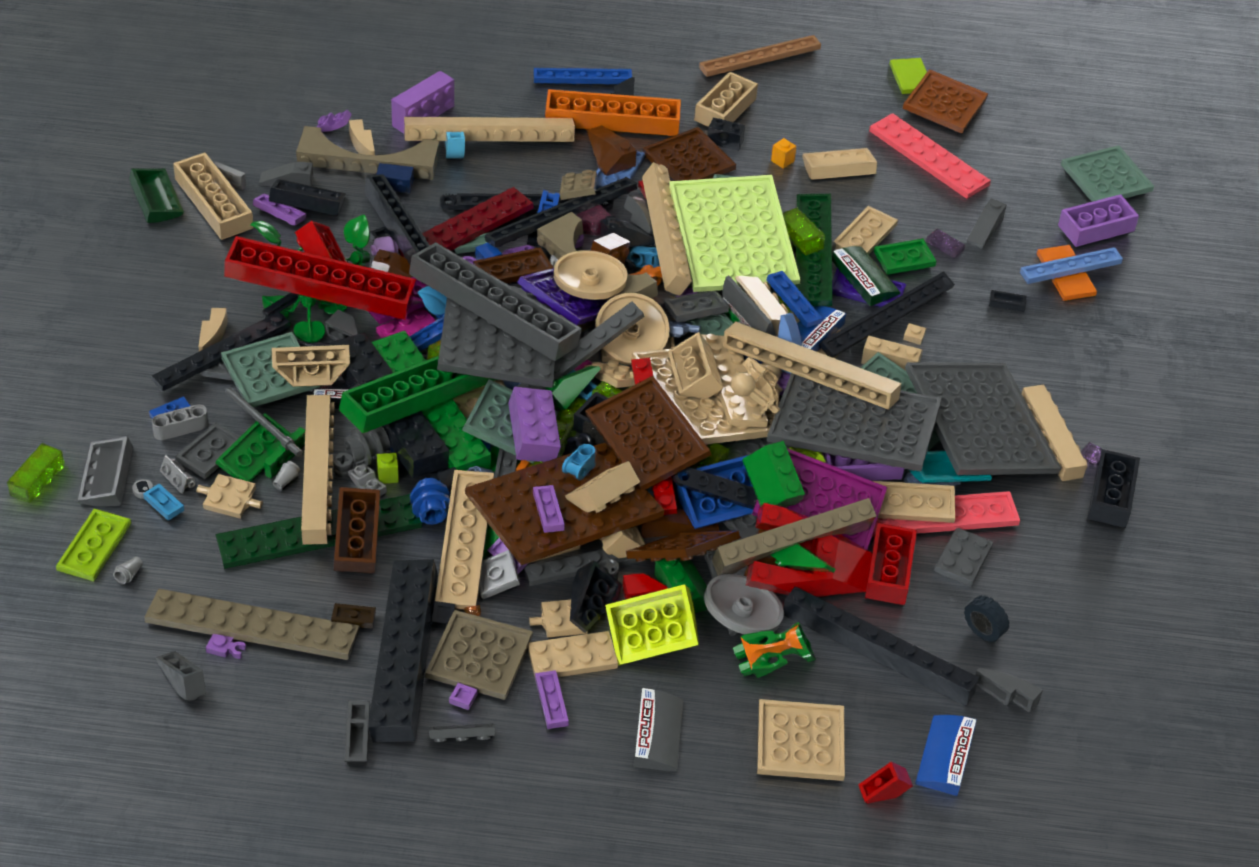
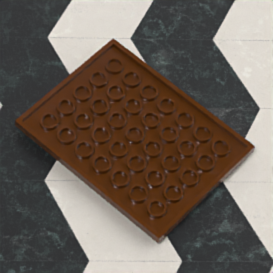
M605 442L594 446L595 467L582 480H578L576 476L570 473L565 474L562 472V465L565 459L571 455L567 454L465 488L466 496L520 565L664 517V509L647 490L641 491L637 484L634 486L635 490L626 495L624 493L620 494L621 499L612 504L610 502L606 503L607 507L597 513L595 510L587 513L566 499L565 495L605 470L622 464ZM553 485L564 521V531L544 533L533 495V487Z

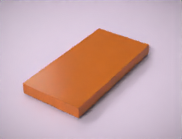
M1070 245L1037 250V256L1041 263L1076 256ZM1086 272L1051 279L1063 301L1096 296L1097 290Z

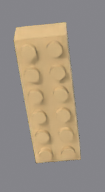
M205 152L173 163L175 180L221 240L254 228L250 226L253 222L252 211Z

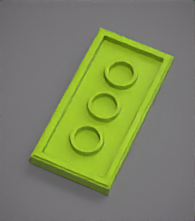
M94 508L57 563V571L95 581L131 525V519Z

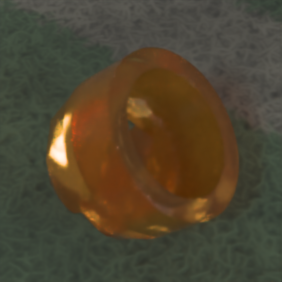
M480 605L465 607L464 612L480 617L481 607Z

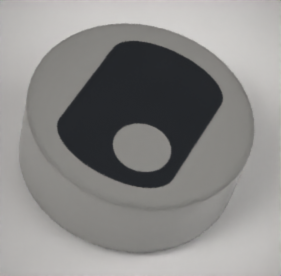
M146 479L136 481L133 484L134 496L144 499L143 493L153 488V484Z

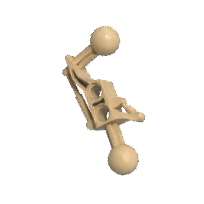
M748 357L743 362L748 373L739 372L733 376L730 384L732 391L738 396H749L760 405V413L764 414L769 409L777 414L780 411L778 407L779 394L783 390L777 384V381L781 377L782 370L764 362L760 364L753 358Z

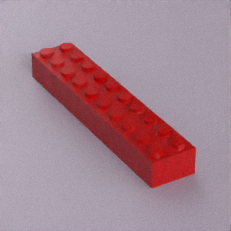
M238 236L235 237L225 259L224 277L406 320L415 295L416 279Z

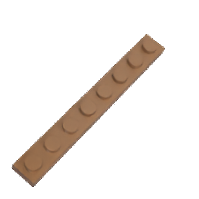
M814 35L700 62L699 68L706 77L819 50L821 49V43Z

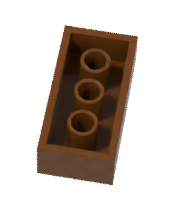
M340 487L334 571L375 573L380 490Z

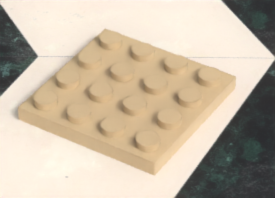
M759 699L757 774L844 781V706Z

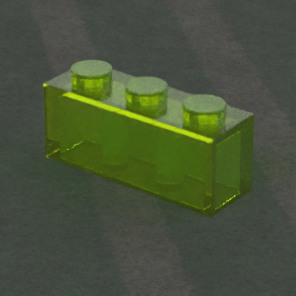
M798 208L782 213L789 239L805 255L824 249V233Z
M41 443L7 481L9 494L31 503L35 497L39 496L41 490L51 482L55 474L63 468L64 459L62 451Z

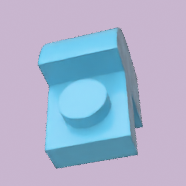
M446 132V159H464V132Z

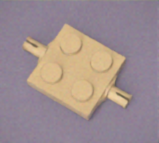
M218 474L211 487L200 484L197 487V493L207 495L203 508L213 512L241 519L244 511L249 506L261 509L263 501L252 499L256 489L255 483Z
M571 600L541 602V617H529L530 626L542 625L546 630L547 638L588 634V631L586 633L582 632L570 621Z

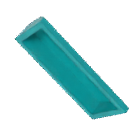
M928 451L922 471L909 470L922 483L991 481L992 479L991 475H957L946 451Z

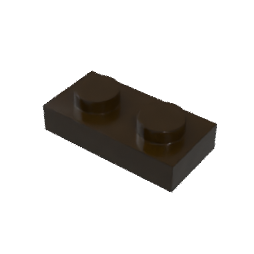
M335 603L331 622L359 625L361 628L373 629L376 607Z

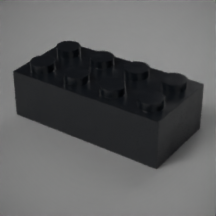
M1102 449L1097 464L1087 519L1126 528L1132 509L1140 462L1139 457Z

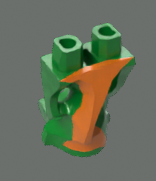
M799 622L782 633L775 634L773 631H761L744 634L741 636L742 643L733 647L738 660L744 657L748 658L747 661L739 664L740 671L744 677L755 674L759 678L788 664L787 659L783 658V656L788 654H797L804 660L806 659L807 662L816 660L811 643ZM764 638H768L765 643H760ZM772 657L778 658L777 662L769 663Z

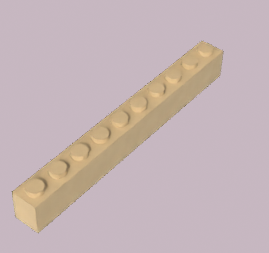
M404 117L405 141H422V139L446 141V132H464L465 141L574 142L575 125L573 118Z
M653 162L642 176L658 259L665 290L680 296L692 282L679 229L680 225L677 222V214L674 210V203L669 189L670 178L668 168Z
M735 322L724 331L723 347L888 410L900 398L901 383L738 322Z
M307 395L301 527L303 545L327 544V537L331 535V523H328V521H332V511L328 507H332V495H329V493L333 492L332 481L329 480H333V468H330V466H333V454L330 453H334V444L330 440H334V428H331L334 427V415L331 414H335V404L331 402L330 395Z

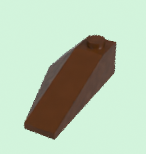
M379 249L372 261V269L410 278L413 277L409 274L410 264L406 258L396 253Z

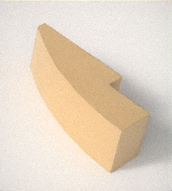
M362 119L349 120V134L357 152L363 155H375L371 130H364Z
M211 308L210 321H202L199 351L222 340L228 323L226 308Z

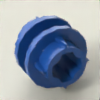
M435 478L419 480L410 494L413 514L416 517H420L421 522L426 524L442 523L448 514L450 502L447 486Z

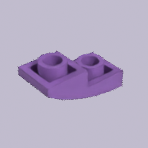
M348 110L342 113L339 112L336 115L331 112L319 118L317 127L321 128L322 132L339 129L348 123L352 114Z

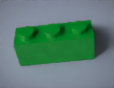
M784 441L766 445L742 459L760 507L763 503L788 507L801 502L805 492Z
M663 558L656 561L655 576L660 583L667 586L668 589L685 584L690 589L694 612L698 613L707 610L704 601V593L707 586L691 560L681 561V558L673 561H666Z

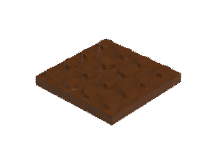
M699 127L642 148V152L645 153V157L651 163L661 164L668 168L670 181L713 179L714 174L723 175L736 170V163Z
M739 530L679 532L627 550L626 555L627 559H636V562L645 561L648 558L651 561H659L663 558L666 561H673L681 558V561L693 559V555L707 554V550L714 551L720 545L732 543V541L740 539Z

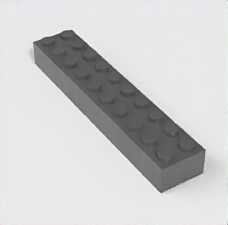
M434 243L412 255L409 271L411 276L553 361L560 359L578 347L582 328L438 243Z

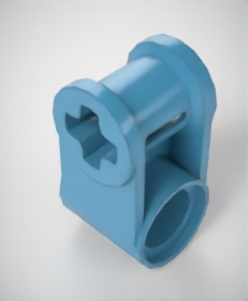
M634 246L630 249L627 259L634 261L636 267L643 268L646 265H652L655 268L660 266L656 247ZM633 254L639 255L640 258H635Z
M590 444L579 446L574 453L565 459L562 465V472L565 474L570 473L576 476L578 480H582L595 467L594 446Z

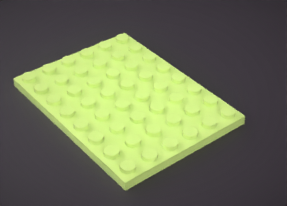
M772 175L669 181L671 198L677 214V222L680 225L679 229L690 270L693 292L723 290L724 281L728 275L736 283V276L758 277L762 283L766 282L771 287L766 281L767 276L779 271H783L794 285L800 284V276Z

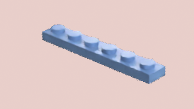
M1113 247L1021 267L1020 274L1027 284L1122 264L1123 258L1116 248Z

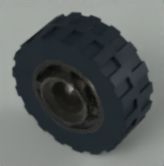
M979 595L965 607L964 614L968 626L983 640L995 642L1008 631L1010 627L1008 615L1003 607L994 601L993 598Z

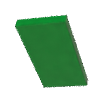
M266 413L263 414L285 436H290L291 433ZM256 421L216 460L215 464L233 478L252 482L265 469L264 462L266 458L277 450L281 442Z

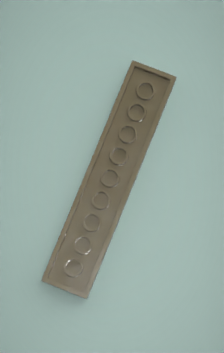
M158 589L145 615V623L209 635L218 634L233 637L236 640L344 660L349 659L359 633V625L331 622V620L164 589Z

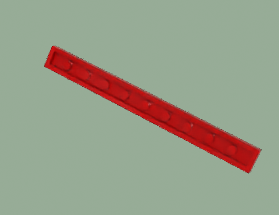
M650 357L631 360L635 385L653 376ZM670 476L652 486L654 499L664 509V515L677 514L672 478Z

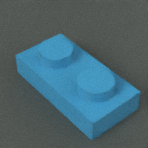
M161 484L143 493L144 499L168 521L185 511L184 505Z

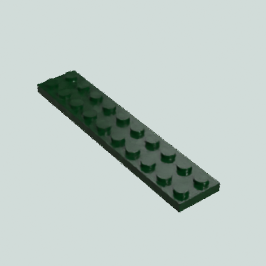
M831 193L797 194L796 265L800 276V284H796V287L812 306H832Z
M410 494L379 501L377 537L422 528L420 517H416L413 514ZM338 509L331 510L332 521H328V523H331V535L327 537V544L303 545L301 531L302 516L215 534L224 569L335 546Z

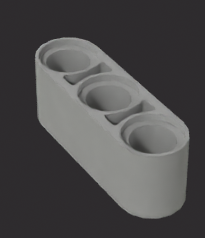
M200 404L159 414L152 418L153 435L157 440H166L200 431L208 426L207 408Z

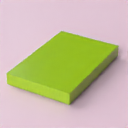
M921 58L892 59L889 63L902 94H911L927 73Z

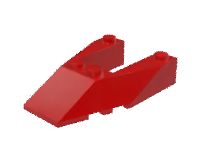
M763 503L758 509L755 528L769 531L809 517L785 507ZM841 534L820 537L799 544L836 569L834 573L797 570L790 567L784 568L754 561L748 568L746 586L789 595L795 586L816 597L866 592L872 553Z

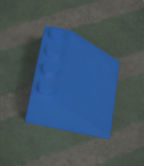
M746 456L696 468V470L753 487L742 461ZM681 472L678 474L681 480H688L687 473ZM672 480L678 501L695 529L751 515L753 509L680 487Z

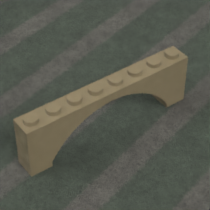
M304 126L296 151L297 162L313 163V167L376 174L379 163L414 167V178L433 180L440 154L439 141L422 139V142L393 154H357L342 149L329 141L322 133L321 128Z
M570 212L538 228V244L541 247L543 246L558 260L568 253L576 252V242L579 236L583 234L582 220L573 212ZM647 273L627 275L626 286L617 295L638 293L652 299L658 296L657 281Z
M867 498L719 546L712 558V562L717 576L734 574L754 561L805 541L837 534H849L850 536L868 530L877 516L870 499Z

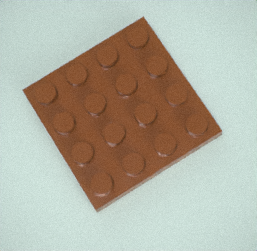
M929 69L904 102L902 109L956 132L963 133L986 101L988 93Z

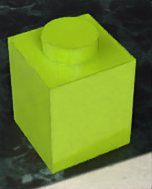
M396 453L377 454L378 480L383 484L398 483Z

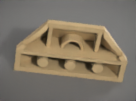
M349 345L272 348V367L293 387L332 385L350 365Z

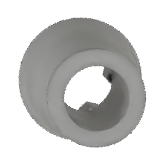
M292 461L283 463L276 479L273 481L274 487L282 490L299 476L300 468Z
M135 556L116 566L113 572L116 581L121 584L131 582L139 568L143 566L142 560Z

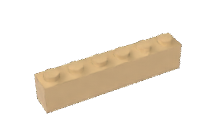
M1045 385L1024 387L1022 395L1061 467L1058 474L1061 480L1067 481L1083 478L1088 467L1087 461L1083 458L1079 446L1073 440V435L1068 430L1064 418L1061 417L1057 405L1051 399L1050 392L1047 391Z

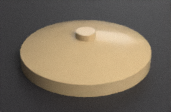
M576 251L562 256L554 266V280L563 291L570 295L583 299H606L619 294L625 288L627 270L618 259L608 254L597 251Z
M624 293L609 299L600 309L595 322L596 328L631 301L644 313V318L602 348V351L608 357L625 365H631L632 353L663 350L669 337V322L662 307L650 297L638 293Z

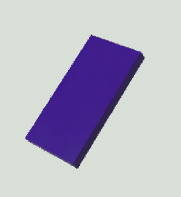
M837 268L832 279V295L867 303ZM891 280L900 291V295L875 304V306L882 307L902 296L906 284Z

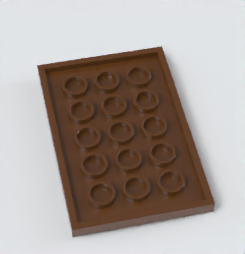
M654 376L585 410L587 417L621 463L630 462L640 480L637 486L641 491L711 455L709 448Z

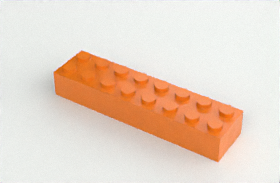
M548 89L545 118H573L575 128L589 130L602 125L610 131L675 136L679 134L681 99Z

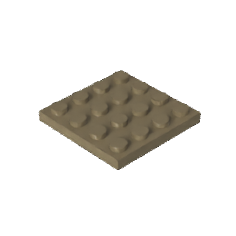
M454 610L425 672V678L453 686L461 683L477 689L478 693L506 700L528 649V644L533 637V631Z

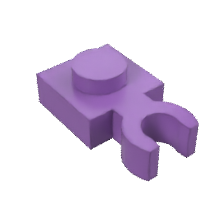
M213 634L206 646V653L225 658L229 653L234 658L241 659L242 652L236 650H246V644L244 642L234 643L233 637Z

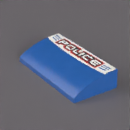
M814 306V309L823 319L821 324L805 328L800 321L797 323L802 346L818 352L821 349L819 344L834 335L845 324L846 313L831 307Z
M957 715L933 716L916 785L958 796L977 719Z

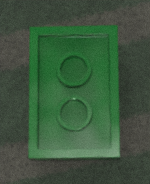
M923 238L874 247V253L886 275L936 266L937 261Z

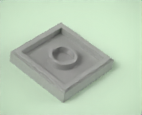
M509 550L482 562L479 593L482 599L520 584L514 557Z

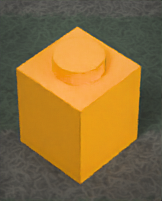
M785 138L781 139L773 145L771 161L783 169L795 161L797 146Z

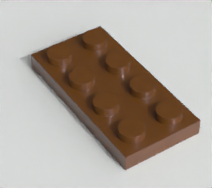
M541 247L473 261V265L506 284L517 282L521 276L554 268Z

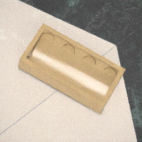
M868 148L803 153L802 155L805 168L811 180L876 174L877 161Z

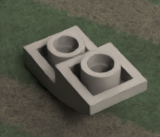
M363 463L348 471L349 477L358 488L380 490V496L387 493L386 486L375 477V472Z

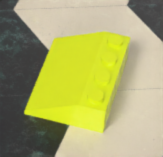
M685 584L605 605L619 666L699 645L690 589Z

